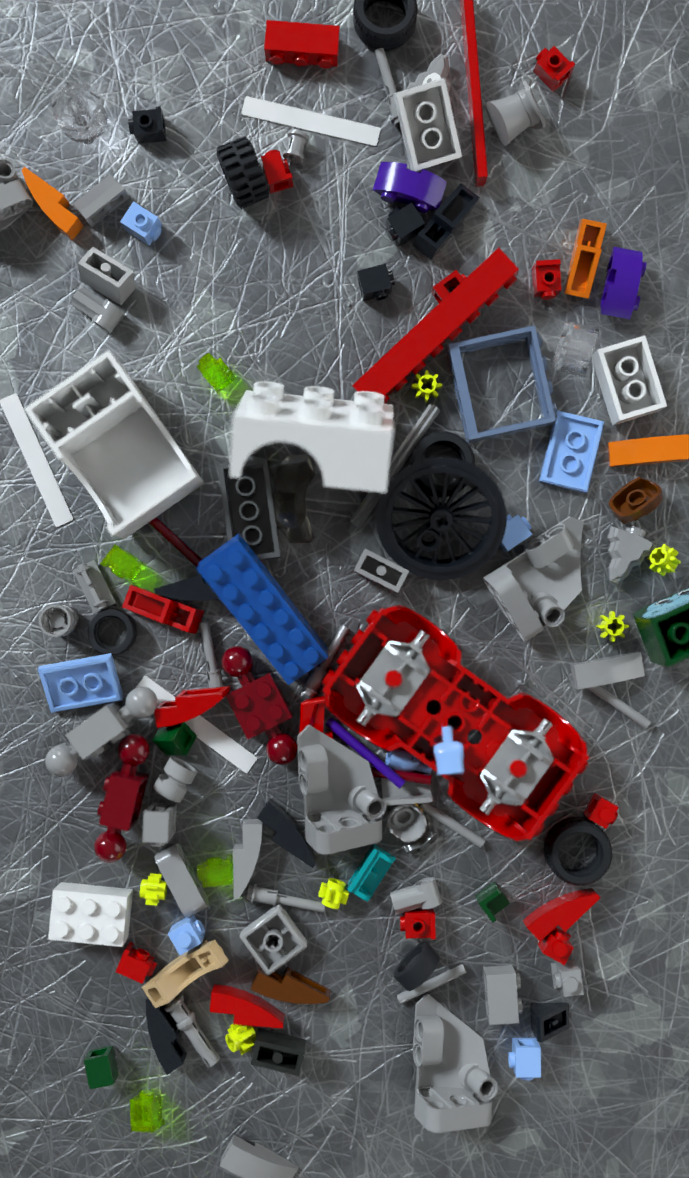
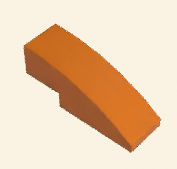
M24 167L21 171L32 196L49 220L65 236L73 241L84 225L77 216L67 210L70 203L62 193Z
M580 219L564 294L589 299L602 251L601 245L607 226L606 223Z
M689 434L609 442V467L689 460Z

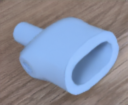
M452 726L442 727L443 742L434 746L437 775L464 773L463 744L453 741Z
M397 748L388 751L385 758V764L392 770L413 772L415 770L430 774L432 768L420 762L418 758L407 750Z

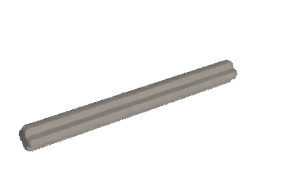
M434 404L428 405L391 459L387 485L398 474L439 414L440 409ZM369 491L351 517L350 523L360 528L380 500L383 492Z

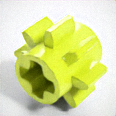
M426 370L422 377L419 374L415 375L418 383L412 384L411 388L417 389L416 399L421 396L427 402L430 396L438 397L435 389L442 388V384L436 381L438 374L432 376ZM423 383H431L430 389H422Z
M666 544L655 548L647 558L653 563L649 568L662 576L670 572L675 573V569L681 563L676 558L679 552L674 548L668 547Z
M610 611L609 617L599 616L602 621L600 625H596V628L601 629V638L609 635V640L615 642V636L625 637L622 632L629 625L623 623L624 615L615 617V612ZM608 624H616V629H608Z
M150 873L148 879H142L140 898L146 899L145 905L157 906L159 900L166 899L168 885L166 881L161 880L162 874Z
M329 878L328 883L322 882L318 895L323 898L321 903L333 909H339L340 903L346 905L349 891L345 889L346 883L334 878Z
M231 1024L230 1028L227 1029L228 1034L225 1036L229 1049L232 1052L239 1050L241 1055L252 1050L251 1047L254 1046L253 1041L256 1040L254 1028L247 1025Z

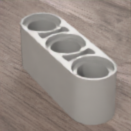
M178 843L155 854L156 864L186 918L210 906L200 881Z

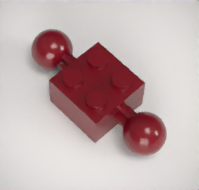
M242 646L230 647L223 654L222 667L228 675L237 677L242 687L228 693L226 698L247 740L265 731L269 739L266 746L268 758L277 765L289 764L297 755V743L293 737L282 733L278 724L292 718L293 713L272 671L254 679L250 671L253 666V657L250 651Z
M138 734L127 735L120 741L118 756L123 762L122 768L112 773L104 782L103 792H106L105 800L99 804L97 816H100L99 825L107 826V831L101 833L94 844L95 854L103 862L112 863L123 857L127 845L121 832L122 830L129 831L138 822L149 774L136 770L137 766L148 758L150 752L148 741Z

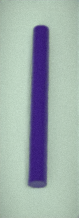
M332 717L326 722L325 725L364 759L369 761L372 766L399 789L405 784L406 781Z

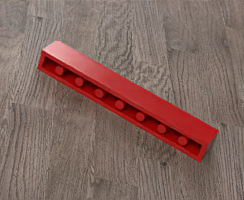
M498 247L352 385L353 389L356 392L370 391L383 394L385 396L384 404H386L390 400L389 394L394 390L399 392L408 383L406 379L412 373L416 375L426 366L424 362L430 356L435 358L444 349L442 345L448 339L453 341L461 334V327L467 321L471 324L480 316L479 310L485 304L488 307L491 306L499 298L497 293L504 287L506 290L509 289L518 280L515 276L518 274L519 268Z

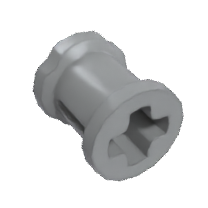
M289 130L287 133L289 140L287 148L283 152V158L293 163H302L304 160V146L308 142L309 136L300 130Z

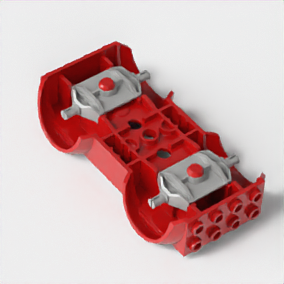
M402 605L392 606L385 610L380 608L378 611L373 609L365 620L369 623L364 631L359 629L352 638L353 647L350 651L345 649L337 659L339 666L335 672L330 669L322 680L324 684L322 691L325 692L326 708L344 725L372 744L387 751L402 747L436 772L437 762L434 746L443 742L442 727L448 726L447 721L449 717L453 715L459 716L461 718V725L457 729H452L453 741L463 744L464 773L441 775L449 781V798L470 816L506 838L520 841L525 839L531 840L533 836H538L544 827L543 822L548 815L552 816L559 806L557 802L561 796L567 795L573 787L572 781L576 775H581L588 766L587 760L589 756H587V746L582 736L559 713L534 696L527 693H519L506 698L460 665L461 650L443 630L421 614ZM431 700H437L441 704L440 712L435 715L428 713L426 709L427 703ZM473 729L479 730L482 734L481 741L477 744H472L467 739L468 732Z

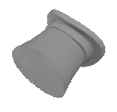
M526 80L520 83L519 89L515 94L486 103V110L492 127L504 146H507L527 128L542 129L546 126V121Z

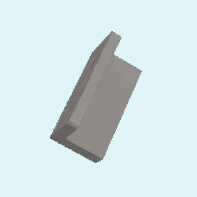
M108 175L75 201L74 206L92 228L128 200L129 197L122 185L116 182L112 175Z
M381 778L382 799L385 801L386 806L433 802L431 785L405 782L399 789L389 779Z

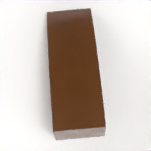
M260 966L250 989L265 997L295 1004L328 1003L330 999L329 988L287 967L283 975L276 971L266 975Z

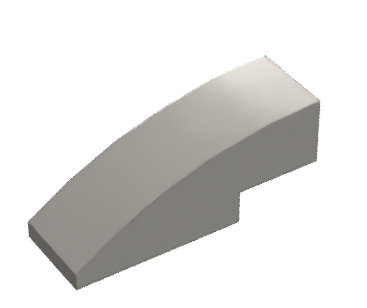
M641 652L570 664L573 685L578 690L645 676Z
M258 819L244 820L242 824L243 844H235L233 848L234 899H239L247 887L261 851L264 823Z
M233 1135L220 1161V1167L242 1178H293L298 1170L297 1165L256 1142L253 1146L236 1135Z

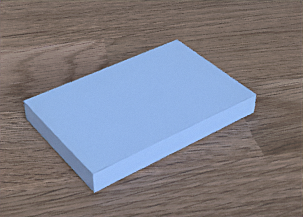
M557 410V418H555L556 422L552 425L539 482L587 493L604 421Z
M112 653L42 665L38 668L51 713L123 700L124 695Z

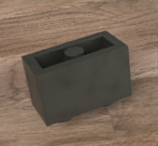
M259 1028L250 1065L299 1076L306 1040Z

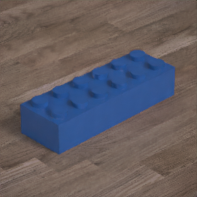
M240 533L199 562L198 572L288 685L329 657L328 647Z

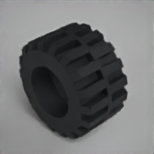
M244 136L217 147V157L236 204L242 209L269 197L268 185L250 140Z

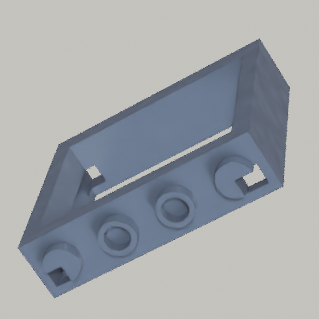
M535 325L448 344L446 352L467 443L546 427L556 422L557 406L555 403L552 404L550 394L553 393L552 383L550 379L547 380L546 378L547 360L545 356L541 355L542 338H540L539 332H536ZM525 340L542 418L478 432L461 354Z

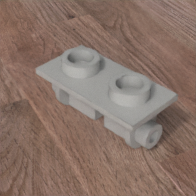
M95 560L82 563L73 570L94 614L116 603Z

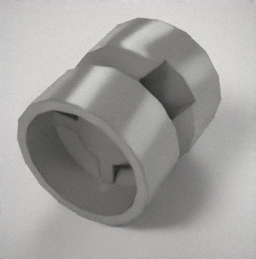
M50 605L42 610L39 616V625L41 630L49 636H67L77 629L79 616L77 611L69 605Z
M170 756L163 768L165 774L159 775L153 788L167 799L181 802L188 790L186 784L192 783L198 770L186 761Z

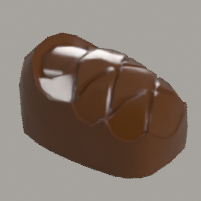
M638 477L615 493L609 501V507L612 514L623 524L637 521L656 509L662 502L663 492L655 482Z

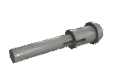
M379 48L375 51L388 94L386 101L392 115L391 123L395 127H400L393 94L397 93L385 50Z
M209 622L199 623L208 666L206 674L209 688L224 687L221 669L217 667Z
M343 625L340 627L328 648L329 657L313 668L305 684H301V692L311 698L315 694L318 695L316 691L327 675L326 670L349 633V628Z
M254 884V886L249 885L246 898L252 904L253 901L273 906L277 903L324 913L325 905L321 902L279 894L278 890L257 887V884Z

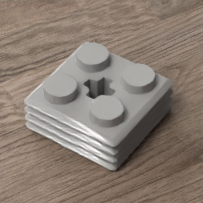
M277 904L252 922L240 934V939L266 975H270L307 948V940L281 904ZM270 935L278 936V943L275 941L269 942Z

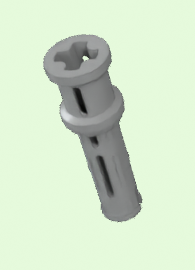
M180 994L167 1003L164 1010L171 1014L176 1022V1028L180 1031L183 1030L208 1068L212 1067L220 1060V1056L195 1021V1013L193 1011L190 1012L183 1002L184 997Z

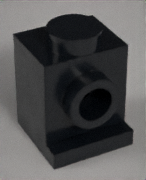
M161 106L156 107V109L132 111L133 119H128L129 131L131 135L135 136L138 144L167 141L165 117Z

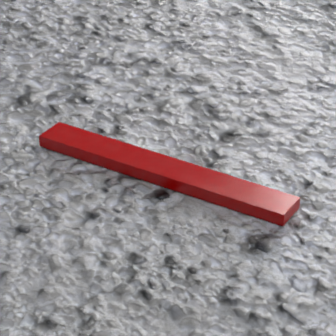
M460 0L475 186L479 187L484 186L486 183L488 170L473 0Z

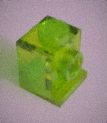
M207 353L198 361L200 364L196 367L217 394L236 380L231 370L226 373L229 368L220 357L216 360L212 354Z
M114 544L100 564L104 567L112 566L110 571L119 578L123 579L125 576L134 581L141 573L142 569L139 567L143 563L120 545Z
M227 854L225 860H221V857H211L203 865H197L198 880H202L203 888L233 884L232 854Z
M144 1089L139 1091V1095L130 1099L131 1131L154 1132L165 1124V1119H162L161 1094H154L153 1089Z

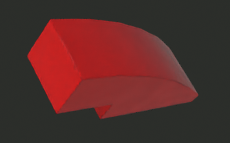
M130 585L122 608L193 634H197L199 623H201L205 612L134 585Z
M230 686L183 690L175 697V700L162 701L154 711L157 728L183 723L203 714L230 692Z
M593 888L567 893L537 908L523 922L526 928L541 942L558 925L566 932L601 897Z
M214 984L210 1012L234 1014L233 1024L283 1029L285 1014L266 1000L235 987Z

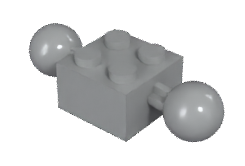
M137 687L128 694L124 707H121L117 701L108 704L67 733L65 736L71 742V745H57L49 750L45 759L48 771L58 777L67 776L76 769L80 756L82 759L88 756L94 759L111 747L108 744L110 741L112 744H115L131 733L128 728L134 725L131 721L132 718H147L157 708L158 699L154 691L147 687Z

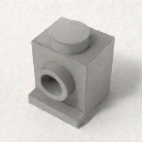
M575 960L567 961L565 965L559 962L550 963L554 989H560L564 997L584 995L581 970Z

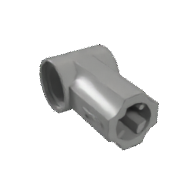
M84 287L76 291L71 302L72 306L90 317L96 325L108 333H111L124 314L115 305L107 300H101Z
M434 877L421 879L413 886L390 892L396 915L417 908H434L442 903Z

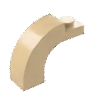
M205 940L200 945L170 962L142 986V989L153 1006L157 1008L169 1003L191 982L210 971L223 967L229 960L216 940L210 942Z

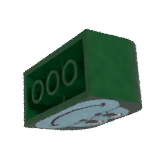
M689 587L647 605L633 614L651 663L669 667L689 658Z

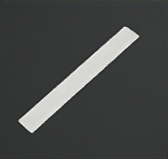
M249 96L245 97L242 108V115L372 146L377 145L381 130L380 127Z
M14 393L1 399V407L55 526L59 527L72 521L71 512L18 395Z
M144 676L137 685V687H147L153 690L157 696L158 705L162 701L175 700L172 694L147 676ZM199 715L185 722L197 735V738L243 772L247 773L256 762L257 757L202 716Z

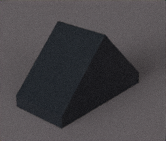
M530 1003L531 1029L537 1042L542 1043L570 1028L569 1003Z

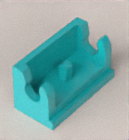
M375 843L372 844L347 883V890L368 902L390 866L396 860V857Z

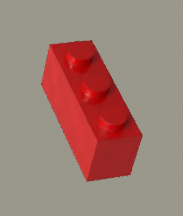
M266 20L264 44L266 61L277 65L294 63L301 67L307 65H318L321 68L338 67L340 26Z

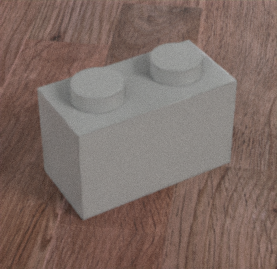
M94 247L78 262L81 282L119 305H122L135 290L134 271Z
M364 549L354 572L398 593L409 570Z
M153 802L144 811L143 842H150V846L160 847L171 840L176 833L177 803Z
M512 965L483 967L486 1016L489 1025L519 1023V1014L523 1013L521 998L517 997V989H521L519 973L515 972Z

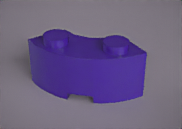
M381 162L373 191L378 193L385 202H400L408 205L413 203L417 211L427 213L428 210H437L440 207L447 181L424 169L421 172L412 171L404 163Z
M613 247L606 268V280L600 301L601 314L630 319L633 310L637 311L640 303V296H637L640 279L644 276L647 265L646 262H643L642 252Z

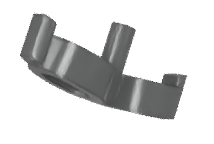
M434 827L423 838H418L417 842L407 846L403 845L407 854H417L424 847L431 846L436 841L438 835Z

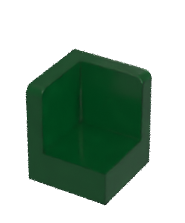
M183 722L172 726L159 727L152 741L165 755L186 756L197 735Z
M495 881L475 895L478 904L492 923L497 921L495 914L510 904Z
M113 1045L89 1050L83 1060L89 1088L96 1089L114 1085L119 1071Z

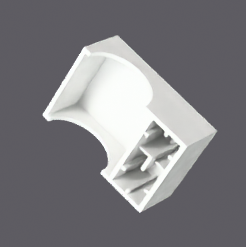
M109 350L24 408L58 459L68 466L90 493L103 513L108 524L106 528L112 536L122 539L127 538L205 484L123 365Z
M255 382L253 391L246 390L233 414L230 477H241L244 462L260 446L272 442H289L306 449L317 460L322 470L325 487L386 493L393 436V405L384 404L385 396L376 392H355L354 401L334 399V390L327 387H305L304 396L284 394V385L277 382Z

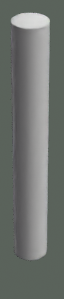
M601 686L587 688L646 729L650 725L651 721Z
M429 802L420 804L419 807L479 848L485 843V839Z
M461 964L425 981L415 990L404 991L398 994L399 1003L403 1004L466 974L464 965Z

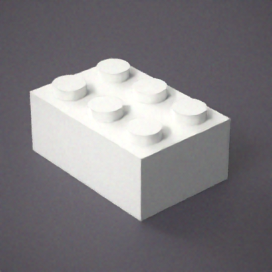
M445 78L393 94L412 171H418L462 157Z
M645 335L598 349L591 356L612 426L659 412L667 407Z
M61 882L53 889L48 940L123 947L129 937L133 889Z

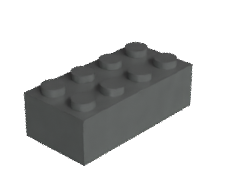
M268 459L245 461L240 478L230 477V463L218 465L228 541L240 533L261 561L282 558Z

